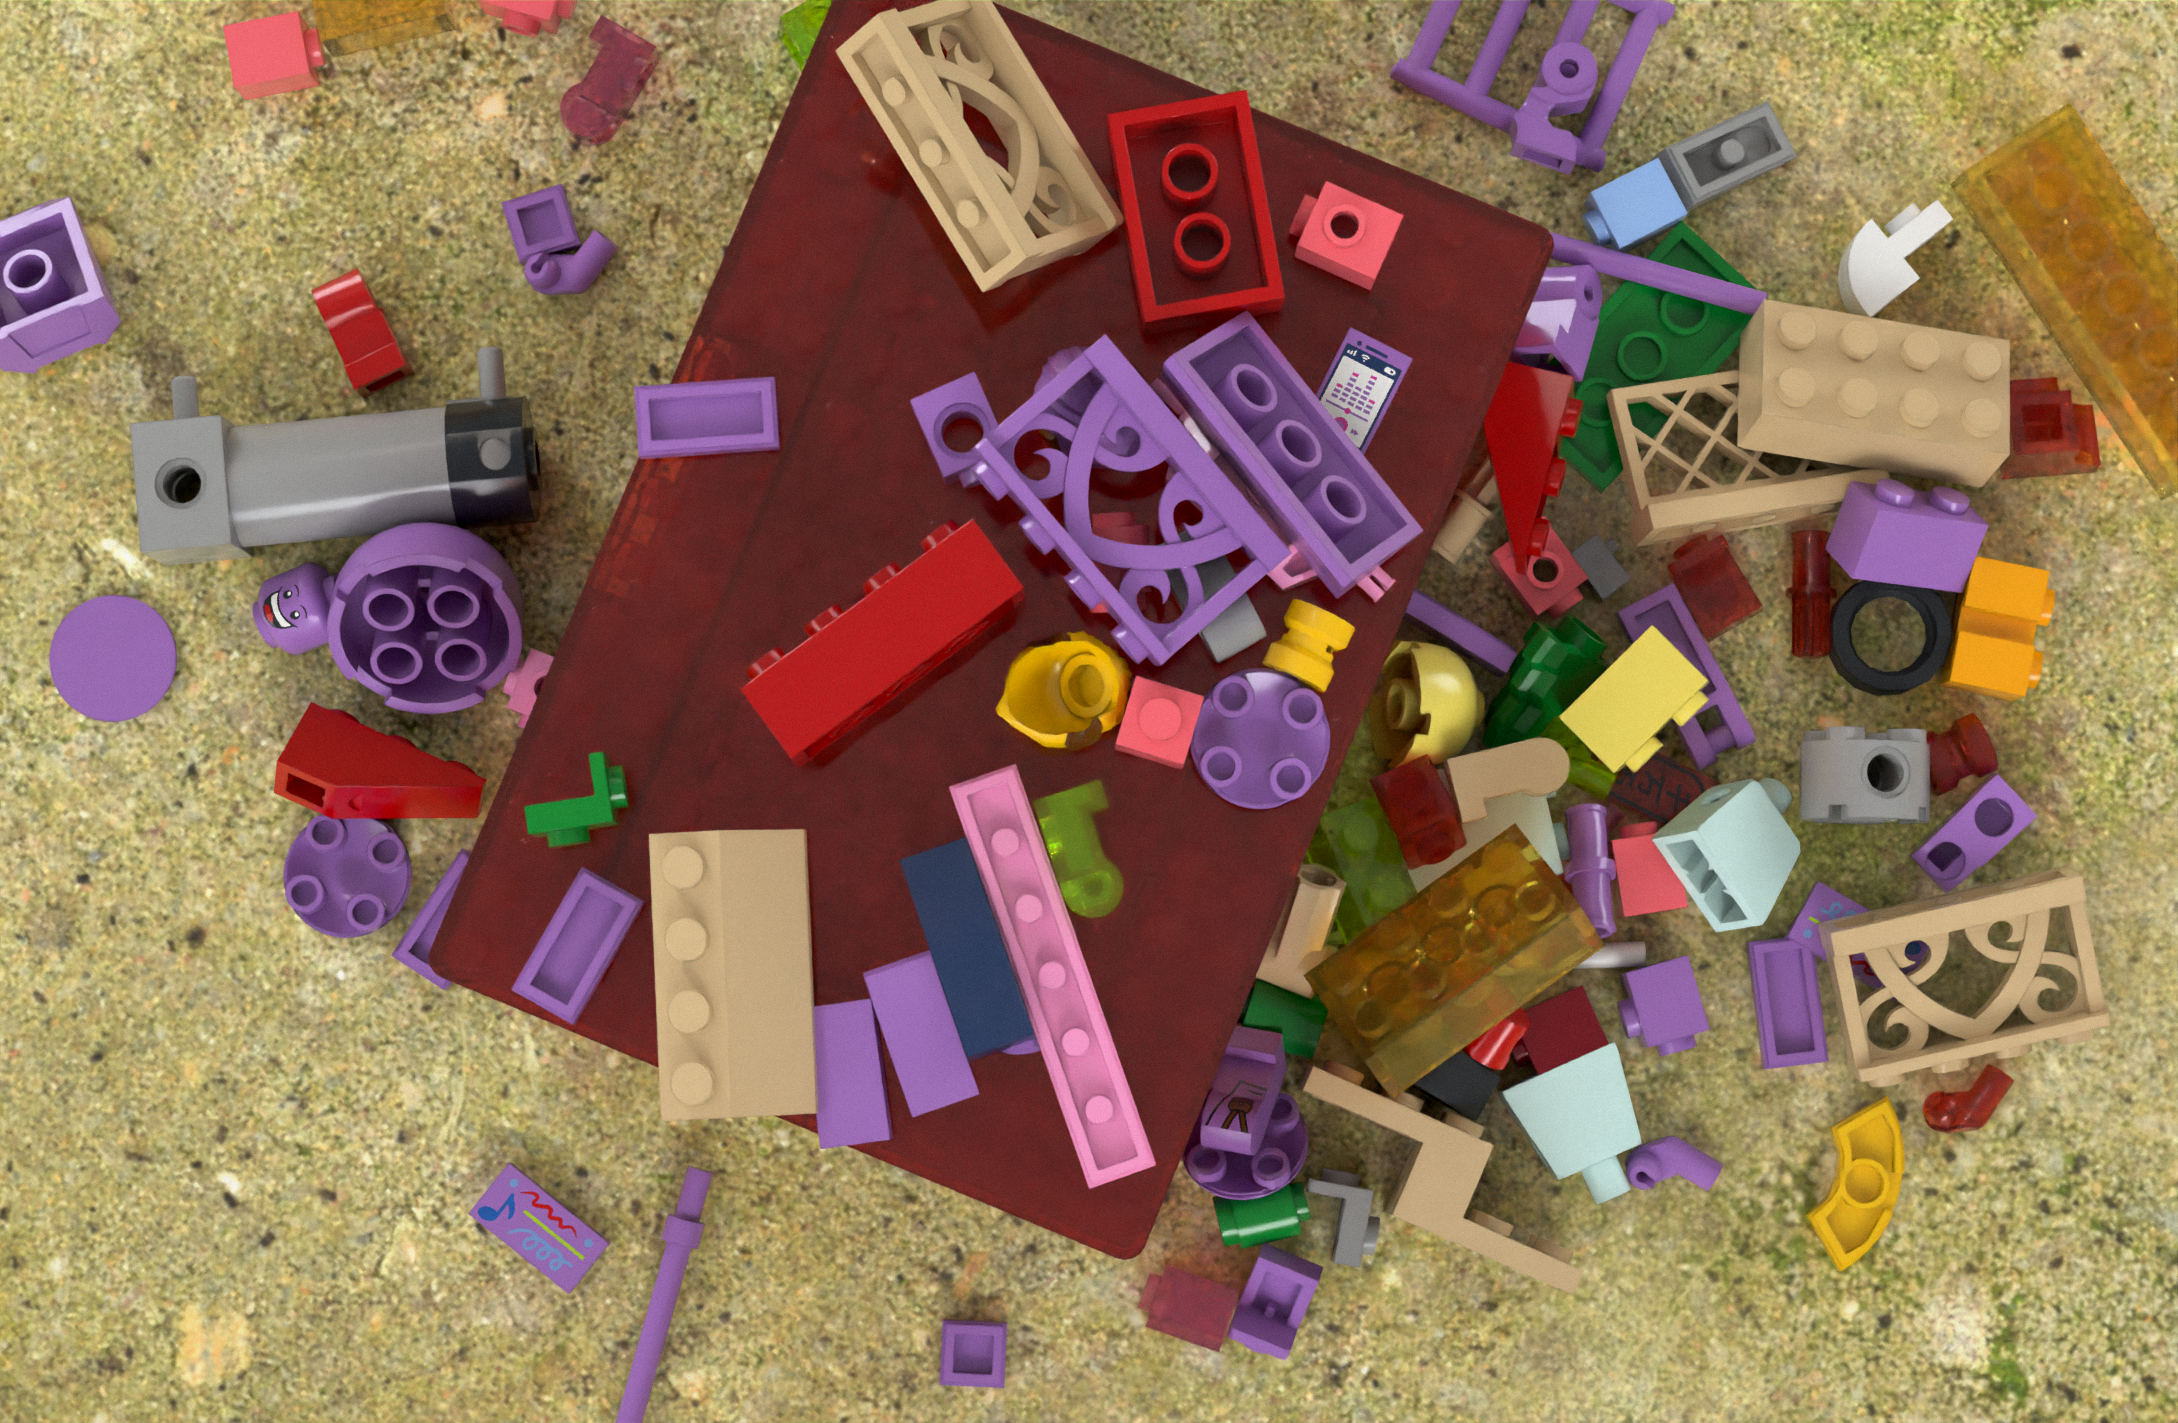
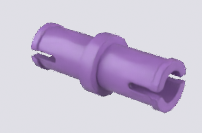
M1579 804L1568 808V811H1565L1570 861L1564 866L1566 882L1572 884L1575 919L1574 934L1584 939L1605 938L1613 935L1612 932H1616L1611 893V881L1617 876L1616 863L1608 856L1605 819L1607 811L1604 806L1599 804Z

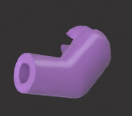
M594 229L576 254L537 253L532 255L525 264V278L534 290L545 295L581 294L588 290L619 250V247L604 234Z

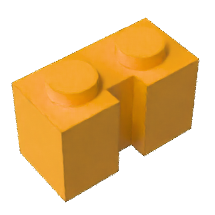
M1976 556L1962 593H1956L1951 619L1953 641L1946 662L1942 666L1939 686L2009 701L2025 697L2027 688H2036L2043 665V652L2035 650V646H2033L2036 626H2048L2055 603V590L2047 588L2050 571Z

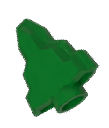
M1568 613L1556 628L1546 623L1533 622L1523 636V648L1510 666V680L1492 701L1485 716L1486 730L1482 742L1489 749L1537 738L1555 716L1562 714L1609 668L1607 662L1601 656L1608 645L1593 629Z

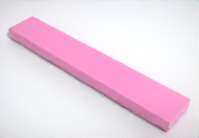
M1016 764L950 786L951 795L1089 1189L1155 1166L1156 1162Z

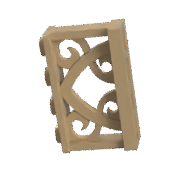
M938 0L898 12L896 8L887 10L874 16L835 50L982 292L999 287L1010 278L1071 255L1077 256L1082 254L1123 223L1124 217L991 0ZM920 38L922 50L920 49L915 39ZM940 41H941V43L943 44L944 48H945L946 51H947V57H946V59H945V57H944V54H943V51H942V48H941V45H940ZM962 101L987 116L1008 151V172L983 152L963 119ZM1032 230L1041 238L1037 239Z
M2064 866L1817 923L1822 946L1826 952L1849 1072L1860 1082L1868 1081L1870 1087H1887L1906 1081V1072L1931 1067V1071L1934 1073L1953 1072L1968 1067L1970 1065L1969 1058L1993 1053L1994 1058L1998 1059L2014 1058L2030 1053L2032 1051V1043L2054 1038L2058 1044L2079 1043L2095 1036L2093 1029L2111 1025L2109 1012L2106 1010L2085 905L2087 896L2083 876ZM2057 907L2062 909L2070 954L2044 949L2048 935L2050 909ZM1998 921L2008 922L2010 932L2002 940L2005 942H2019L2017 949H2004L1991 945L1988 940L1990 927ZM1963 930L1970 944L1984 956L1998 962L2011 963L1995 992L1972 1016L1956 1012L1939 1004L1916 987L1928 980L1940 968L1948 951L1949 932ZM1916 940L1925 942L1929 950L1927 959L1918 968L1904 975L1899 968H1906L1916 963L1915 960L1907 959L1905 956L1907 944ZM1862 952L1867 963L1883 986L1870 992L1859 1002L1849 955ZM2039 964L2059 965L2068 970L2075 981L2074 995L2063 1008L2057 1010H2044L2040 1008L2038 996L2041 991L2047 988L2059 991V988L2048 977L2036 974ZM1895 997L1902 1005L1896 1006L1887 1014L1884 1021V1030L1887 1031L1893 1024L1903 1023L1908 1029V1035L1905 1041L1898 1046L1881 1048L1873 1044L1869 1039L1867 1023L1876 1007ZM2016 1006L2018 1007L2020 1012L2025 1016L2023 1018L2005 1021L2007 1017L2014 1011ZM1929 1024L1949 1033V1035L1927 1039Z

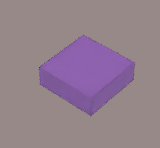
M562 184L501 202L519 262L522 266L526 264L532 255L537 253L562 254L582 246Z
M943 1319L940 1385L1004 1388L1008 1322Z

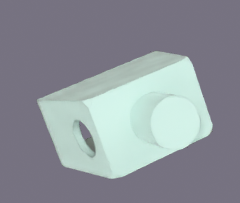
M1764 778L1757 782L1753 779L1714 786L1702 793L1652 837V841L1716 933L1763 925L1801 852L1799 840L1782 817L1792 802V796L1787 787L1778 780Z
M1608 1042L1609 1044L1543 1074L1532 1075L1497 1091L1500 1100L1554 1179L1560 1180L1581 1171L1595 1204L1608 1201L1631 1189L1616 1155L1641 1144L1635 1113L1615 1042Z

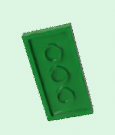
M1680 221L1646 258L1757 290L1683 221ZM1625 280L1601 306L1598 316L1599 324L1583 379L1580 382H1574L1575 399L1583 400L1579 427L1575 438L1564 436L1559 456L1567 460V463L1602 494L1624 470L1606 399L1607 393L1611 389L1713 374L1740 345V334L1753 316ZM1554 357L1548 365H1560V363ZM1681 396L1667 399L1676 405ZM1647 402L1628 404L1632 425L1650 438H1653L1660 431L1668 416Z

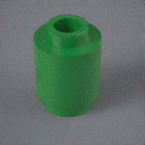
M1302 1182L1288 1183L1278 1191L1256 1199L1234 1200L1219 1196L1212 1197L1224 1247L1240 1244L1243 1250L1263 1245V1243L1267 1244L1301 1235L1299 1222L1311 1219Z

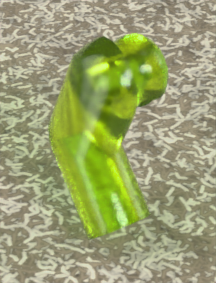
M1557 721L1548 725L1543 732L1542 738L1557 741L1565 749L1569 757L1570 771L1565 782L1605 801L1619 772L1613 773L1607 766L1591 759L1586 744L1563 721Z

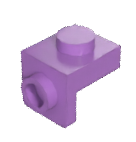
M1263 1243L1237 1302L1227 1332L1228 1337L1243 1343L1254 1352L1270 1354L1282 1360L1287 1359L1297 1329L1319 1283L1323 1267Z

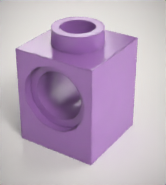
M972 372L910 400L912 411L946 486L960 480L964 489L981 484L970 469L979 460L971 451L959 453L948 448L943 441L945 429L951 422L957 419H971L980 425L984 432V438L998 426L975 372Z

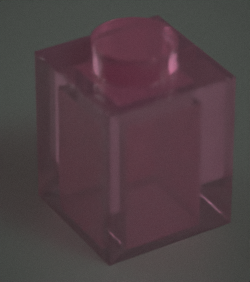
M1165 1263L1161 1275L1149 1272L1137 1308L1148 1312L1145 1327L1219 1352L1240 1290L1229 1284Z

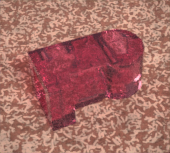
M603 15L600 16L588 36L594 49L599 51V54L583 81L570 87L563 95L560 103V116L570 136L578 143L586 146H600L611 140L627 117L661 59L655 45Z

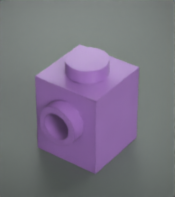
M1688 955L1619 974L1626 997L1625 1000L1617 1002L1619 1017L1626 1037L1629 1039L1637 1036L1640 1048L1657 1045L1660 1056L1673 1054L1696 1047L1697 1043L1694 1034L1710 1030Z

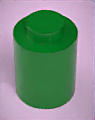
M1256 978L1253 987L1241 984L1230 1021L1239 1023L1242 1027L1281 1033L1286 1053L1311 1061L1327 1018L1331 999L1314 995L1312 999Z

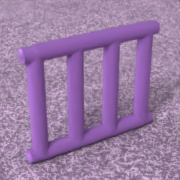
M1434 0L1407 60L1399 59L1390 72V78L1414 91L1509 133L1508 128L1514 114L1518 110L1487 95L1531 0H1503L1464 85L1430 70L1462 1ZM1573 0L1551 48L1558 43L1566 41L1581 44L1600 0ZM1606 0L1636 15L1580 136L1576 137L1573 135L1577 144L1576 165L1584 166L1597 173L1603 169L1607 152L1602 150V146L1658 25L1662 24L1665 26L1675 13V5L1665 0Z

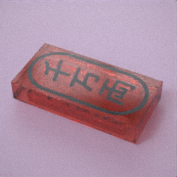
M1591 752L1576 782V785L1650 822L1656 821L1660 827H1664L1706 790L1721 784L1659 752H1656L1634 773L1626 765L1619 772L1613 773Z

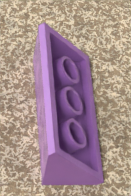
M1247 310L1174 353L1163 363L1161 374L1163 383L1336 599L1340 598L1424 531Z

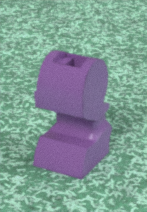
M1566 41L1554 45L1547 51L1537 72V87L1531 88L1527 99L1514 114L1508 128L1512 138L1511 156L1570 175L1576 163L1577 144L1571 131L1553 127L1548 119L1554 116L1583 112L1598 78L1595 58L1587 47L1578 42Z

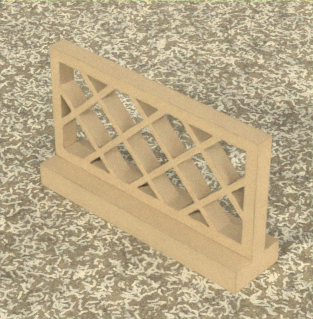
M1739 370L1611 389L1606 395L1635 517L1629 522L1634 547L1837 515L1851 481L1877 484L1879 479H1890L1888 470L1865 469L1847 465L1839 467L1834 463L1802 458L1792 474L1779 476L1758 461L1763 452L1754 450L1750 456L1740 448H1737L1733 443L1722 437L1721 434L1734 413L1738 414V392L1735 396L1727 389L1739 387ZM1707 393L1727 407L1714 430L1683 410L1693 394ZM1681 396L1676 405L1667 399ZM1647 402L1668 416L1654 440L1632 425L1628 404ZM1675 422L1705 442L1691 465L1661 445ZM1638 447L1645 451L1642 459L1640 458ZM1712 448L1742 467L1733 484L1720 486L1698 471ZM1652 457L1683 477L1673 493L1650 497L1644 470ZM1809 464L1818 469L1815 471L1804 472ZM1750 473L1759 479L1745 482ZM1690 482L1698 488H1700L1696 490L1685 491Z

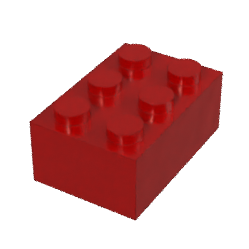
M1247 90L1107 114V135L1121 212L1124 217L1123 223L1144 335L1228 321L1246 310L1251 316L1282 311L1285 294Z

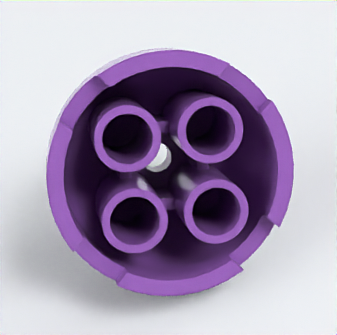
M415 522L398 525L380 532L365 541L354 551L341 569L334 585L328 614V643L332 656L344 676L348 680L354 676L364 686L384 696V705L398 710L422 714L458 711L485 700L486 692L496 686L509 671L513 673L522 648L525 622L524 599L518 579L511 566L492 545L476 534L453 525L436 522Z

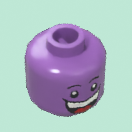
M307 562L265 580L258 593L259 600L253 604L254 620L265 642L273 648L280 647L283 651L292 655H300L328 643V614L334 585L339 574L331 575L323 566L315 562Z

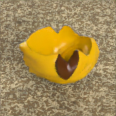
M1084 630L1076 633L1061 631L1042 640L1029 642V646L1010 663L1005 678L1003 696L995 710L997 715L1002 717L1012 727L1045 747H1067L1071 751L1085 748L1096 743L1101 737V733L1111 730L1123 720L1128 704V692L1132 686L1130 681L1132 673L1128 668L1125 658L1120 657L1117 650L1104 645L1100 639L1087 634Z

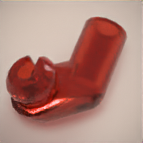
M1987 1064L1969 1091L1946 1093L1944 1091H1936L1931 1093L1923 1103L1925 1121L1930 1128L1944 1134L1980 1130L1987 1124L2011 1088L2014 1080L1998 1068Z

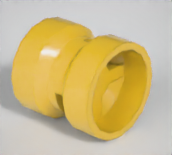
M1293 598L1283 618L1289 631L1287 634H1283L1281 640L1271 643L1262 663L1270 669L1281 673L1284 672L1297 678L1308 688L1325 693L1334 674L1331 665L1334 657L1331 654L1333 651L1337 652L1346 649L1355 627L1322 608Z

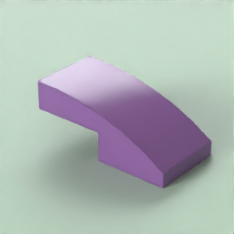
M930 950L864 972L863 976L912 1118L979 1095L976 1080L966 1057Z

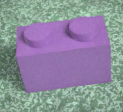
M1879 479L1877 484L1851 481L1825 549L1852 579L1962 593L1988 524L1969 505L1970 500L1966 495L1948 487L1936 486L1932 492L1914 490L1892 479Z

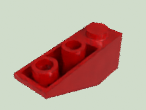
M1498 359L1482 416V425L1516 572L1526 575L1531 556L1542 558L1547 544L1551 520L1543 519L1542 515L1547 496L1558 498L1566 473L1567 460L1560 459L1558 456L1564 436L1572 438L1576 436L1582 415L1583 400L1575 399L1573 376Z
M311 702L277 760L274 793L331 819L478 818L482 809L487 779L476 775L470 767L461 762L453 760L444 761L419 750L410 740L402 736L385 735L360 724L354 716L343 710H329Z

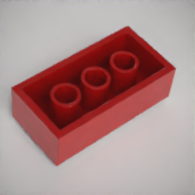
M973 518L961 527L957 525L954 519L941 525L920 542L919 545L923 549L921 557L903 570L896 561L887 565L861 586L865 592V598L845 612L838 604L828 608L804 627L803 630L809 639L787 655L780 646L776 647L754 662L745 671L751 681L740 688L741 692L799 768L1026 602L1023 585Z

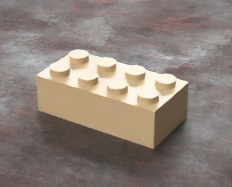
M1764 299L1740 334L1737 448L1865 469L1888 470L1889 473L1982 488L2010 455V340Z

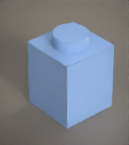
M1656 158L1590 192L1584 202L1588 212L1582 214V221L1594 244L1599 246L1606 245L1607 248L1626 253L1675 228L1680 221L1684 220L1688 213L1659 158Z

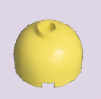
M1396 639L1385 647L1374 674H1386L1383 682V698L1378 694L1370 693L1369 702L1370 732L1375 752L1381 759H1392L1388 764L1390 767L1411 769L1435 767L1442 764L1446 759L1457 756L1473 735L1474 728L1481 724L1485 710L1483 694L1477 689L1471 671L1459 655L1439 645L1422 641Z

